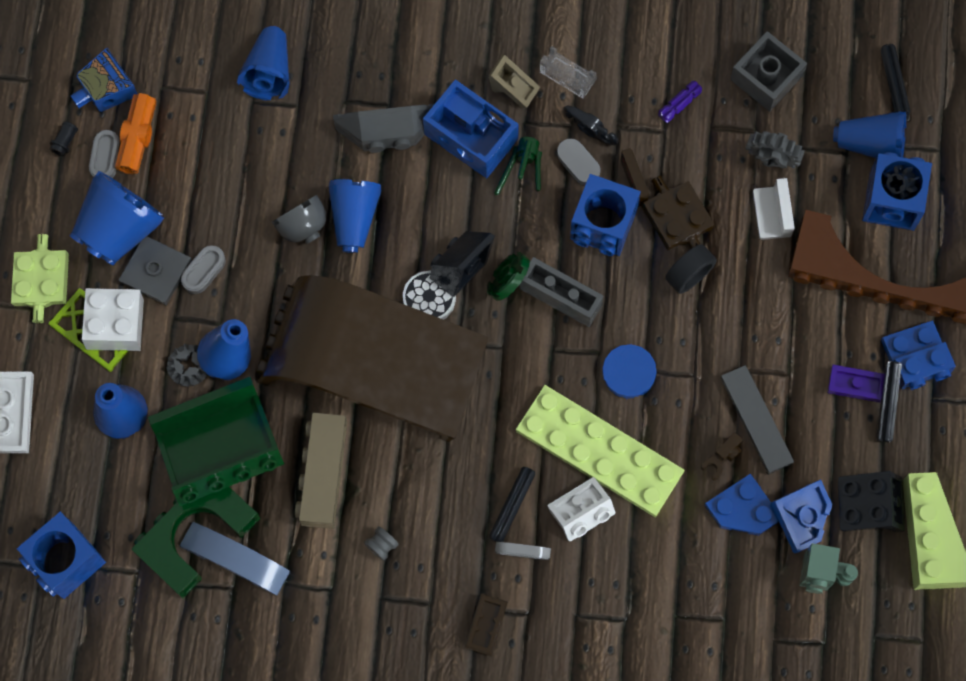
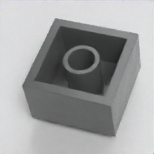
M767 31L733 67L730 80L770 112L803 77L808 63Z

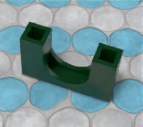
M230 487L182 506L179 505L175 498L173 501L174 506L167 513L162 512L154 520V526L147 533H141L134 541L135 546L131 550L182 599L202 578L177 553L175 535L180 524L191 515L209 513L219 517L242 538L260 519L258 513Z

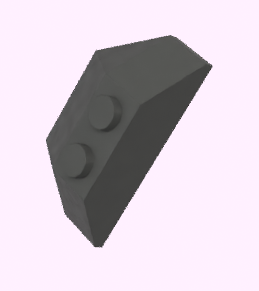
M434 104L359 111L342 115L336 114L333 115L335 130L363 151L378 153L388 148L405 150L410 148V146L417 145L423 138V118Z

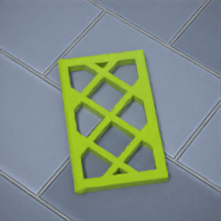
M79 288L49 322V325L109 372H112L128 351L114 350L115 357L108 364L99 357V351L102 350H86L84 344L78 341V334H82L83 329H77L76 316L84 315V310L76 311L75 303L81 296L85 299V291ZM72 316L73 330L65 331L58 325L63 317Z

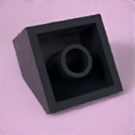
M465 231L459 238L454 237L448 244L447 251L443 255L439 253L432 260L429 278L455 297L487 264L495 236L492 233Z

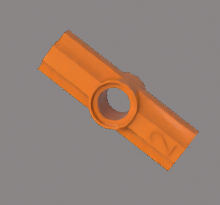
M139 93L133 95L128 118L123 121L121 126V145L115 168L126 174H138L144 149L149 146L151 141V122L157 101L147 94Z

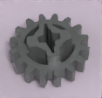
M757 131L754 134H750L745 148L749 150L748 154L755 155L754 158L760 159L763 165L783 169L787 168V166L791 168L800 166L805 152L801 150L802 146L795 145L796 142L790 141L787 135L780 132L776 134L763 131L762 134Z

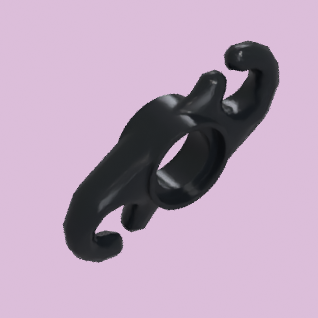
M567 105L563 107L565 116L569 119L573 117L574 122L577 123V126L583 133L608 145L614 146L618 144L619 139L613 132L608 134L607 128L604 127V124L596 116L574 106Z

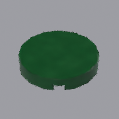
M517 252V255L513 253L507 256L495 269L493 283L488 282L487 293L496 301H501L514 292L527 274L530 265L529 258L521 252Z

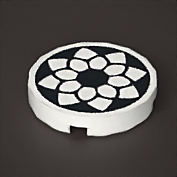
M431 271L419 272L412 276L405 284L402 294L404 305L440 319H446L454 309L456 296L453 297L429 278Z

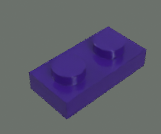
M832 365L827 393L881 403L884 374Z

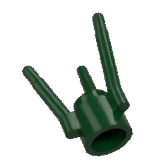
M532 137L520 138L519 144L514 147L512 156L494 192L495 195L500 194L517 157L521 162L518 179L523 178L526 165L533 163V160L535 161L536 191L541 190L542 152L538 151L540 142Z

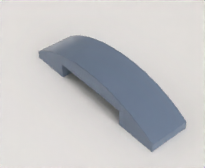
M192 522L180 544L181 548L249 580L254 585L278 596L290 573V570L254 550L195 522Z

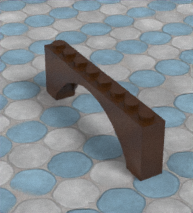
M805 209L788 277L794 278V281L801 284L811 282L819 284L825 290L833 291L839 289L846 291L848 295L853 297H861L863 295L873 298V301L877 303L887 304L891 302L899 304V307L905 310L918 309L926 311L925 313L929 316H946L952 318L954 322L966 324V277L950 284L928 288L909 287L886 281L865 269L844 248L830 223L832 216Z

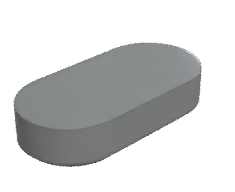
M111 130L100 131L94 137L89 162V171L92 177L98 171L107 174L111 178L116 174L115 164L121 142L118 135Z
M566 139L559 144L557 151L558 159L579 184L586 185L590 174L600 177L598 162L579 141Z
M207 246L199 252L181 276L182 285L187 292L199 294L210 285L225 266L226 258L223 251L217 246Z
M496 542L495 552L501 555L548 560L550 559L551 548Z

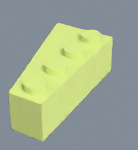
M937 473L908 474L903 479V492L914 590L966 587V551Z

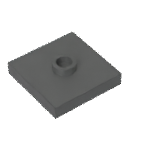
M145 237L138 245L118 281L133 290H140L141 294L167 306L181 281L182 273L192 262V259L154 239Z

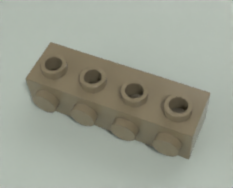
M313 413L312 421H307L306 437H310L309 445L304 447L302 463L306 464L305 474H300L299 490L303 491L302 500L297 501L295 517L299 518L301 526L335 529L348 423L344 415Z

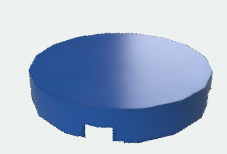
M632 344L621 345L613 349L605 358L602 368L603 379L607 388L616 396L626 399L642 396L647 393L653 386L657 373L656 364L651 354L642 347Z

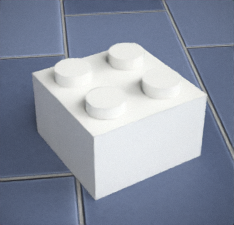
M86 288L82 341L86 350L141 351L144 299L140 290Z

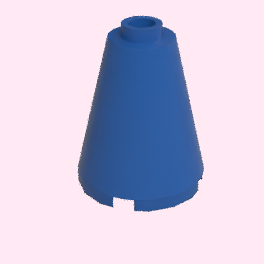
M269 26L262 29L238 73L237 83L238 85L241 83L246 94L257 99L271 100L272 96L279 95L278 99L288 93L290 83L287 36L277 26Z
M899 111L840 121L839 126L834 127L833 142H838V148L872 158H877L878 153L883 154L886 152L895 153L898 157L903 158L906 112Z
M349 179L330 180L328 187L337 246L342 247V252L358 253V248H364L381 194V184L369 181H361V183L352 182Z
M236 319L228 320L204 335L199 342L197 360L201 369L208 376L232 380L239 377L248 368L251 360L248 329L243 322Z
M105 383L97 389L93 417L96 426L101 432L111 438L125 439L143 428L147 420L148 407L139 391L129 386L114 383Z

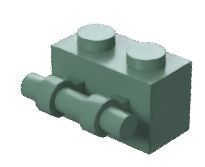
M812 543L804 553L799 586L806 587L807 592L822 594L823 590L827 591L834 584L835 580L841 586L850 585L857 578L858 570L852 564L838 562L840 548Z

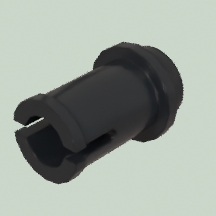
M64 121L55 139L50 141V151L62 157L65 153H69L68 147L78 128L72 123Z

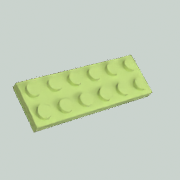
M544 385L516 428V432L588 477H594L598 483L655 518L685 471Z

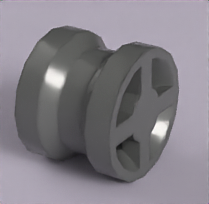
M380 526L375 529V535L372 538H367L364 541L366 547L382 561L387 559L388 552L391 549H396L399 545Z

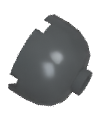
M315 195L275 219L272 223L278 233L287 241L297 243L305 240L308 244L320 237L318 231L325 225L326 211L318 195Z

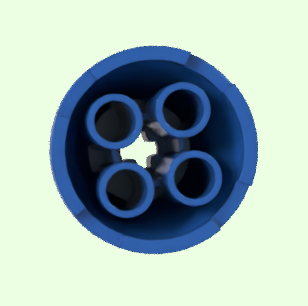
M98 171L90 183L77 220L69 236L80 244L84 243L87 246L86 250L97 258L101 257L114 266L119 259L153 232L165 217L148 202L122 186L118 181Z

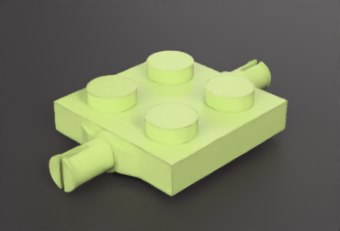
M46 234L37 235L36 250L31 252H14L11 304L14 306L32 307V322L38 324L39 322L44 323V308L51 305L66 304L69 253L66 250H48L49 236Z

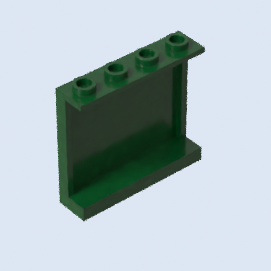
M251 377L148 417L172 484L171 489L180 506L192 503L199 498L219 492L224 488L247 481L251 477L266 471H272L276 467L284 465Z

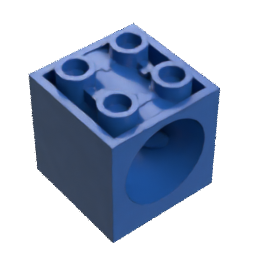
M891 152L878 153L869 173L862 221L915 231L925 213L932 163L925 162L924 159L918 157L908 159L898 157L897 154ZM902 165L903 170L912 166V172L919 176L915 185L918 190L911 192L912 197L907 200L891 197L882 186V182L888 179L885 174L894 171V166Z
M590 174L571 221L570 239L574 240L573 242L581 247L591 246L597 248L604 255L620 256L638 210L641 191ZM597 208H609L615 211L622 221L611 228H600L593 225L586 215Z
M61 511L17 548L22 555L19 561L29 572L31 571L35 576H40L36 580L41 587L53 597L57 594L63 599L107 563ZM73 542L76 551L72 564L63 572L47 573L45 558L49 550L58 543Z

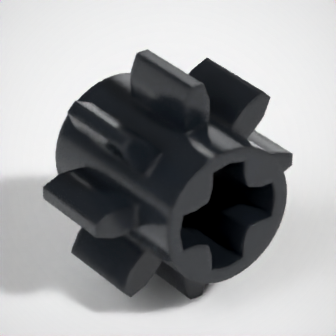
M902 165L894 166V171L885 174L888 179L884 187H887L891 192V197L900 193V197L905 199L909 197V192L918 190L915 185L919 176L912 172V166L903 170Z

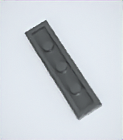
M746 365L722 375L720 379L768 475L793 464L794 460Z

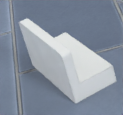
M787 178L776 179L774 187L754 189L753 199L759 239L791 237L794 231V221Z

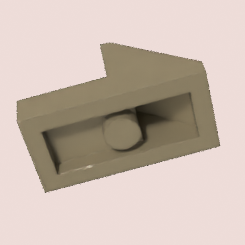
M501 55L488 75L492 91L494 93L504 92L521 108L529 106L540 88L538 84L505 55Z

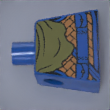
M106 48L77 73L76 77L82 88L70 95L78 109L92 101L98 111L102 112L132 99L133 95L137 94V91L109 49Z

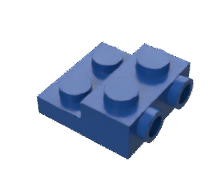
M933 320L882 337L881 339L889 361H897L902 364L899 385L901 389L910 387L911 390L920 388L926 384L925 381L933 378L936 381L944 380L951 376V372L956 367L946 342L942 343Z

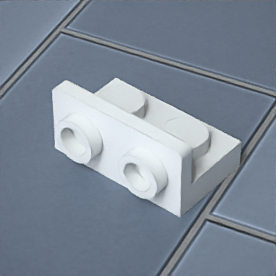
M594 477L547 505L550 513L563 529L568 541L583 536L587 531L600 523L606 522L615 514L610 497Z

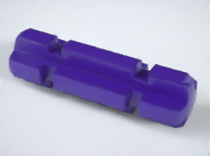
M691 81L686 86V89H682L668 102V106L665 105L659 110V117L665 123L670 122L675 114L680 113L692 102L693 98L695 99L701 94L702 87L696 81Z

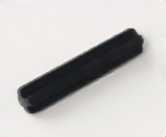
M885 44L880 51L894 111L906 112L907 117L911 110L896 47L894 44Z
M886 361L877 430V440L892 442L894 436L902 364L897 361Z
M525 466L521 468L489 534V539L492 541H504L534 479V470Z

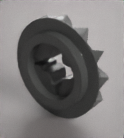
M184 344L179 348H174V351L168 357L167 371L171 379L179 385L194 386L207 377V374L201 369L197 360L198 346L196 344ZM192 355V362L196 367H189L184 372V366L179 361H188Z

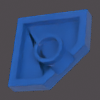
M751 473L704 505L722 529H733L759 536L779 523L770 500Z
M817 480L771 502L793 553H798L808 548L812 543L817 544L822 541L823 527L826 517L830 515L832 503L821 480Z

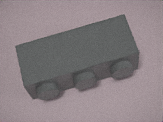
M535 257L530 261L527 274L520 283L522 291L587 327L591 326L603 306L604 296Z

